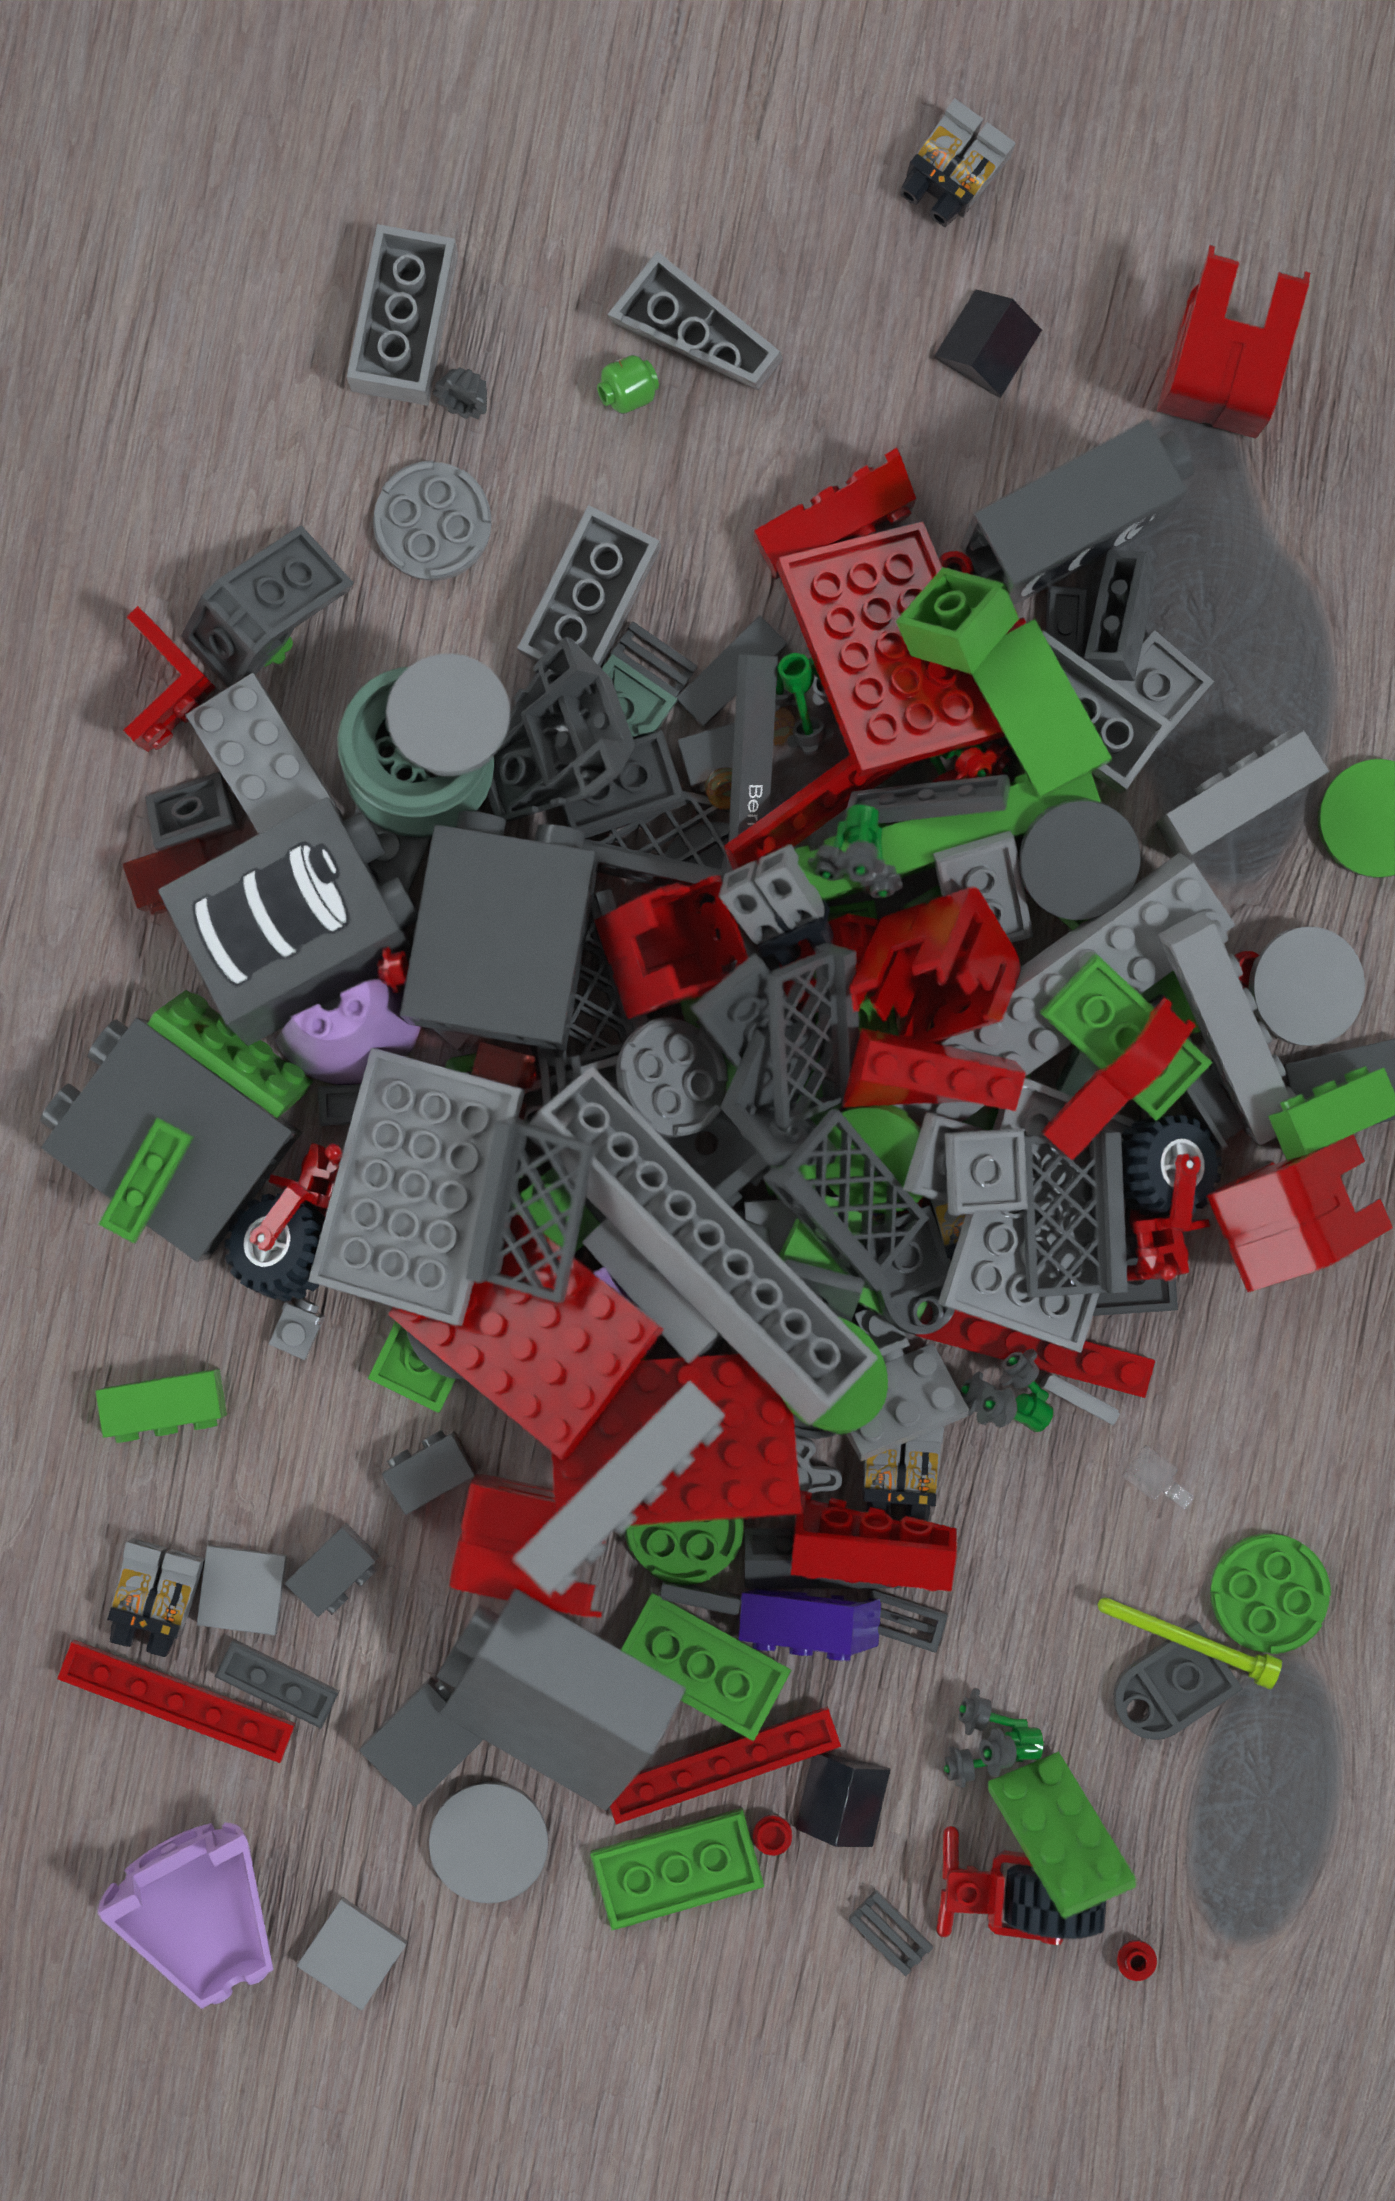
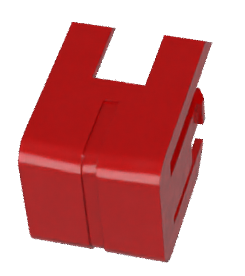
M1209 245L1199 284L1191 290L1187 298V305L1179 326L1157 412L1200 424L1202 422L1212 424L1211 427L1256 439L1271 420L1277 404L1308 292L1310 272L1305 271L1303 279L1278 272L1264 327L1252 326L1225 318L1240 261L1215 255V246Z
M720 875L707 877L690 887H684L680 883H675L659 888L594 920L608 964L611 965L614 972L612 976L627 1019L703 996L731 974V972H723L721 965L725 966L737 960L736 969L749 959L735 917L719 897L723 883ZM706 892L715 896V900L703 903L702 907L700 906L699 901L702 900ZM716 928L719 929L721 939H718L716 935Z
M969 887L933 899L928 904L921 903L883 916L880 919L849 987L853 1012L859 1011L867 991L878 987L875 995L871 996L870 1001L882 1021L887 1020L892 1006L895 1007L900 1017H905L918 990L919 992L900 1036L933 1043L1002 1022L1020 976L1021 965L1015 948L978 888ZM970 1005L967 1010L959 1013L965 1006ZM934 1017L933 1023L935 1026L927 1031L930 1021Z
M1354 1134L1308 1155L1285 1160L1277 1164L1272 1162L1206 1195L1222 1234L1228 1240L1230 1253L1247 1292L1262 1289L1333 1265L1393 1228L1381 1198L1355 1212L1340 1177L1342 1174L1365 1162Z
M476 1474L470 1482L461 1524L462 1534L458 1539L448 1586L456 1590L506 1601L509 1600L516 1589L553 1611L601 1618L603 1613L591 1609L596 1585L575 1581L562 1595L555 1590L548 1596L514 1562V1557L555 1517L554 1489L491 1475Z

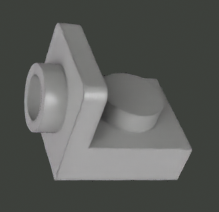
M296 1299V1302L286 1301L282 1307V1315L269 1341V1345L302 1360H306L326 1316L317 1312L319 1309L317 1304L306 1299Z
M868 1308L854 1313L858 1326L876 1344L884 1362L904 1355L902 1348L910 1345L904 1332L891 1325L885 1317Z

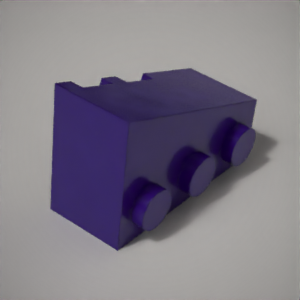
M768 1589L746 1591L742 1593L739 1641L752 1642V1648L756 1650L774 1651L776 1646L790 1647L789 1653L793 1655L811 1656L813 1651L827 1652V1659L849 1661L852 1655L879 1645L878 1626H880L881 1602L880 1599L870 1597L867 1601L856 1602L844 1600V1595H831V1598L809 1596L806 1592Z

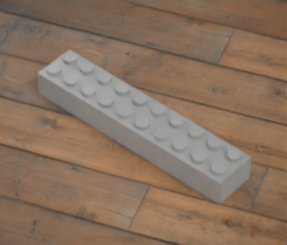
M1178 853L1135 884L1120 904L1103 915L1081 923L1080 926L1067 933L1021 967L1020 976L1002 1022L933 1043L1015 1060L1023 1068L1027 1076L1072 1043L1040 1011L1095 953L1141 994L1173 971L1158 936L1160 932L1200 911L1212 921L1218 920L1225 932L1236 925L1194 862L1183 854ZM970 1005L963 1008V1010H961L959 1013H962L965 1010H967L970 1007ZM955 1102L893 1106L908 1113L907 1117L921 1128L926 1112L963 1122L985 1105Z
M592 1066L543 1107L529 1124L595 1143L585 1196L809 1425L825 1413L878 1359ZM528 1136L545 1154H547L537 1138ZM551 1143L554 1149L559 1146L558 1144ZM567 1147L557 1153L569 1174L578 1169L581 1151ZM575 1176L574 1178H572V1180L574 1181V1183L576 1182V1177H577V1176Z

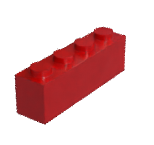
M897 448L886 453L887 463L875 470L873 467L866 465L855 471L853 476L845 482L847 486L839 489L838 485L829 486L819 492L810 500L812 503L811 507L805 509L803 504H798L754 530L753 539L775 580L780 578L776 568V562L779 557L877 533L875 527L889 520L890 524L894 525L912 514L910 509L914 507L917 498Z
M862 1028L842 1106L970 1102L1016 1111L1026 1072L1015 1060Z
M800 1490L802 1513L796 1515L791 1575L803 1576L808 1579L826 1578L843 1580L848 1583L864 1582L882 1584L887 1587L903 1586L922 1588L927 1591L941 1590L952 1592L957 1556V1528L908 1516L904 1517L902 1521H897L885 1514L884 1510L870 1507L866 1513L846 1508L847 1501L830 1498L828 1504L812 1500L811 1492Z

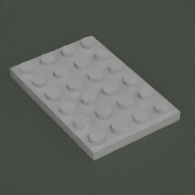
M371 1048L308 1281L453 1325H462L474 1281L466 1279L495 1122L509 1117L518 1118L525 1090Z
M1025 1078L1016 1111L999 1108L993 1130L1021 1128L1024 1129V1136L1044 1135L1041 1132L1043 1128L1073 1096ZM1116 1113L1101 1131H1118L1122 1134L1125 1129H1131V1124L1137 1121ZM1090 1143L1073 1160L1080 1168L1090 1158ZM1032 1144V1162L1043 1170L1055 1157L1056 1153L1046 1144ZM1061 1160L1048 1176L1063 1189L1075 1176L1076 1172ZM1090 1168L1089 1171L1086 1173V1174H1088L1090 1177H1091V1168ZM1033 1171V1181H1034L1035 1178H1036L1038 1175ZM1082 1178L1068 1195L1083 1208L1092 1198V1187ZM1043 1180L1034 1191V1202L1045 1210L1058 1193ZM1124 1199V1212L1129 1199ZM1063 1200L1051 1213L1050 1217L1065 1229L1078 1212ZM1092 1208V1209L1090 1210V1212L1088 1213L1092 1218H1093V1208ZM1023 1210L966 1214L938 1304L1081 1353L1099 1293L1027 1297ZM1035 1211V1221H1036V1219H1037L1040 1215ZM1083 1219L1070 1235L1085 1248L1094 1237V1227L1087 1220ZM1045 1221L1036 1231V1242L1046 1251L1060 1234ZM1065 1239L1052 1254V1257L1067 1269L1080 1252ZM1093 1249L1090 1254L1095 1258V1250ZM1036 1251L1038 1260L1042 1255ZM1085 1258L1072 1273V1276L1082 1285L1096 1284L1095 1266ZM1048 1261L1037 1272L1038 1288L1051 1287L1062 1275ZM1067 1279L1062 1286H1070L1073 1284Z

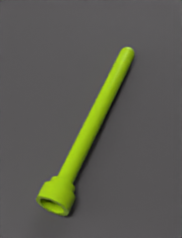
M1102 1598L1098 1602L1100 1612L1249 1672L1248 1676L1254 1679L1255 1684L1269 1690L1274 1687L1282 1667L1281 1659L1268 1654L1263 1656L1257 1654L1255 1657H1252L1110 1598Z

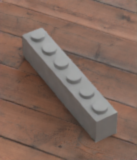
M1200 911L1160 932L1158 936L1233 1106L1246 1126L1244 1131L1260 1146L1277 1137L1268 1116L1282 1110L1280 1102L1296 1095L1290 1087H1285L1281 1078L1286 1075L1285 1069L1277 1055H1271L1267 1045L1272 1042L1271 1036L1265 1025L1261 1021L1257 1022L1253 1011L1257 1009V1004L1248 988H1242L1238 978L1243 975L1242 969L1234 955H1228L1223 943L1228 941V937L1223 926L1218 920L1212 921Z
M689 1381L514 1557V1562L548 1596L555 1590L562 1595L578 1579L574 1571L585 1560L590 1565L593 1564L608 1548L603 1541L614 1530L621 1535L637 1519L632 1512L643 1501L650 1506L663 1493L666 1487L661 1482L672 1471L679 1476L695 1460L690 1453L701 1442L708 1447L722 1433L724 1429L719 1424L725 1415Z

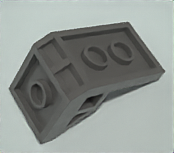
M300 525L217 579L202 594L181 637L229 688L251 673L256 675L286 644L295 627L349 592L354 582L305 528Z
M755 954L739 965L728 977L711 991L707 992L702 999L691 1007L699 1017V1020L696 1021L698 1026L736 1069L739 1067L755 1029L770 1028L767 974L770 972ZM782 990L783 999L786 1000L787 996ZM790 1016L784 1028H793L797 1020Z

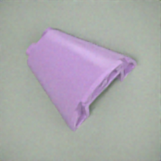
M381 979L366 981L341 993V1004L334 1011H325L320 1005H316L293 1016L276 1037L275 1042L283 1055L291 1063L299 1066L308 1076L331 1084L353 1085L362 1083L371 1048L407 1057L416 1044L421 1027L409 1025L400 1016L406 984L400 985L399 993H394L390 985L383 984Z
M227 1822L222 1825L223 1829L215 1830L210 1823L184 1831L155 1846L124 1870L127 1876H125V1880L119 1886L116 1883L110 1884L98 1906L100 1918L201 2009L210 2004H219L225 2001L232 1994V1987L244 1981L248 1985L256 1984L273 1970L248 1841L239 1826Z

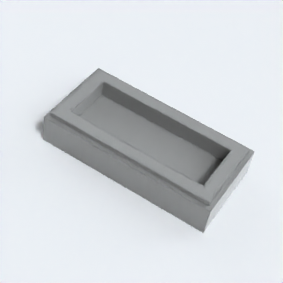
M1050 1372L1045 1373L1039 1384L1043 1388L1113 1426L1120 1415L1119 1410Z

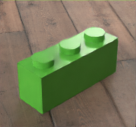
M1363 1066L1344 1074L1346 1082L1336 1085L1335 1080H1331L1312 1088L1314 1096L1304 1099L1303 1094L1280 1102L1282 1110L1268 1117L1286 1160L1308 1155L1394 1116L1395 1092L1385 1068L1369 1072L1367 1066Z
M220 1368L105 1387L95 1391L103 1438L115 1436L116 1443L140 1439L139 1432L154 1430L155 1437L178 1433V1425L193 1423L194 1430L218 1426L217 1419L227 1415Z

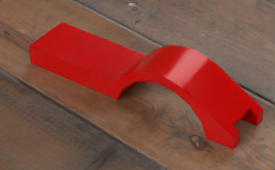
M1164 997L1152 1010L1144 1029L1126 1051L1105 1068L1097 1070L1041 1131L1072 1161L1129 1100L1144 1091L1161 1075L1196 1025L1190 1019L1183 1022L1170 1010L1172 1003Z

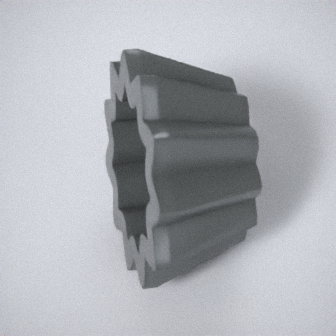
M459 367L457 370L452 369L436 382V389L433 391V395L439 398L438 404L447 407L451 414L458 413L464 419H467L469 416L479 419L480 414H486V381L482 380L479 374L473 373L470 369L464 370Z

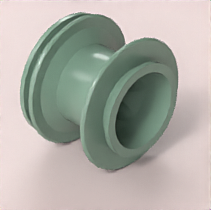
M400 667L371 679L353 697L340 722L337 739L338 754L349 793L357 807L364 812L370 821L384 830L398 835L429 837L433 836L435 825L456 828L459 811L476 812L486 799L492 784L494 757L488 763L472 772L455 776L439 775L433 778L425 774V769L418 767L408 759L406 760L396 748L387 723V704L390 692L397 679L409 668ZM387 747L394 748L395 753L389 758L381 757V754ZM402 769H408L413 773L412 777L406 781L399 780L396 775Z

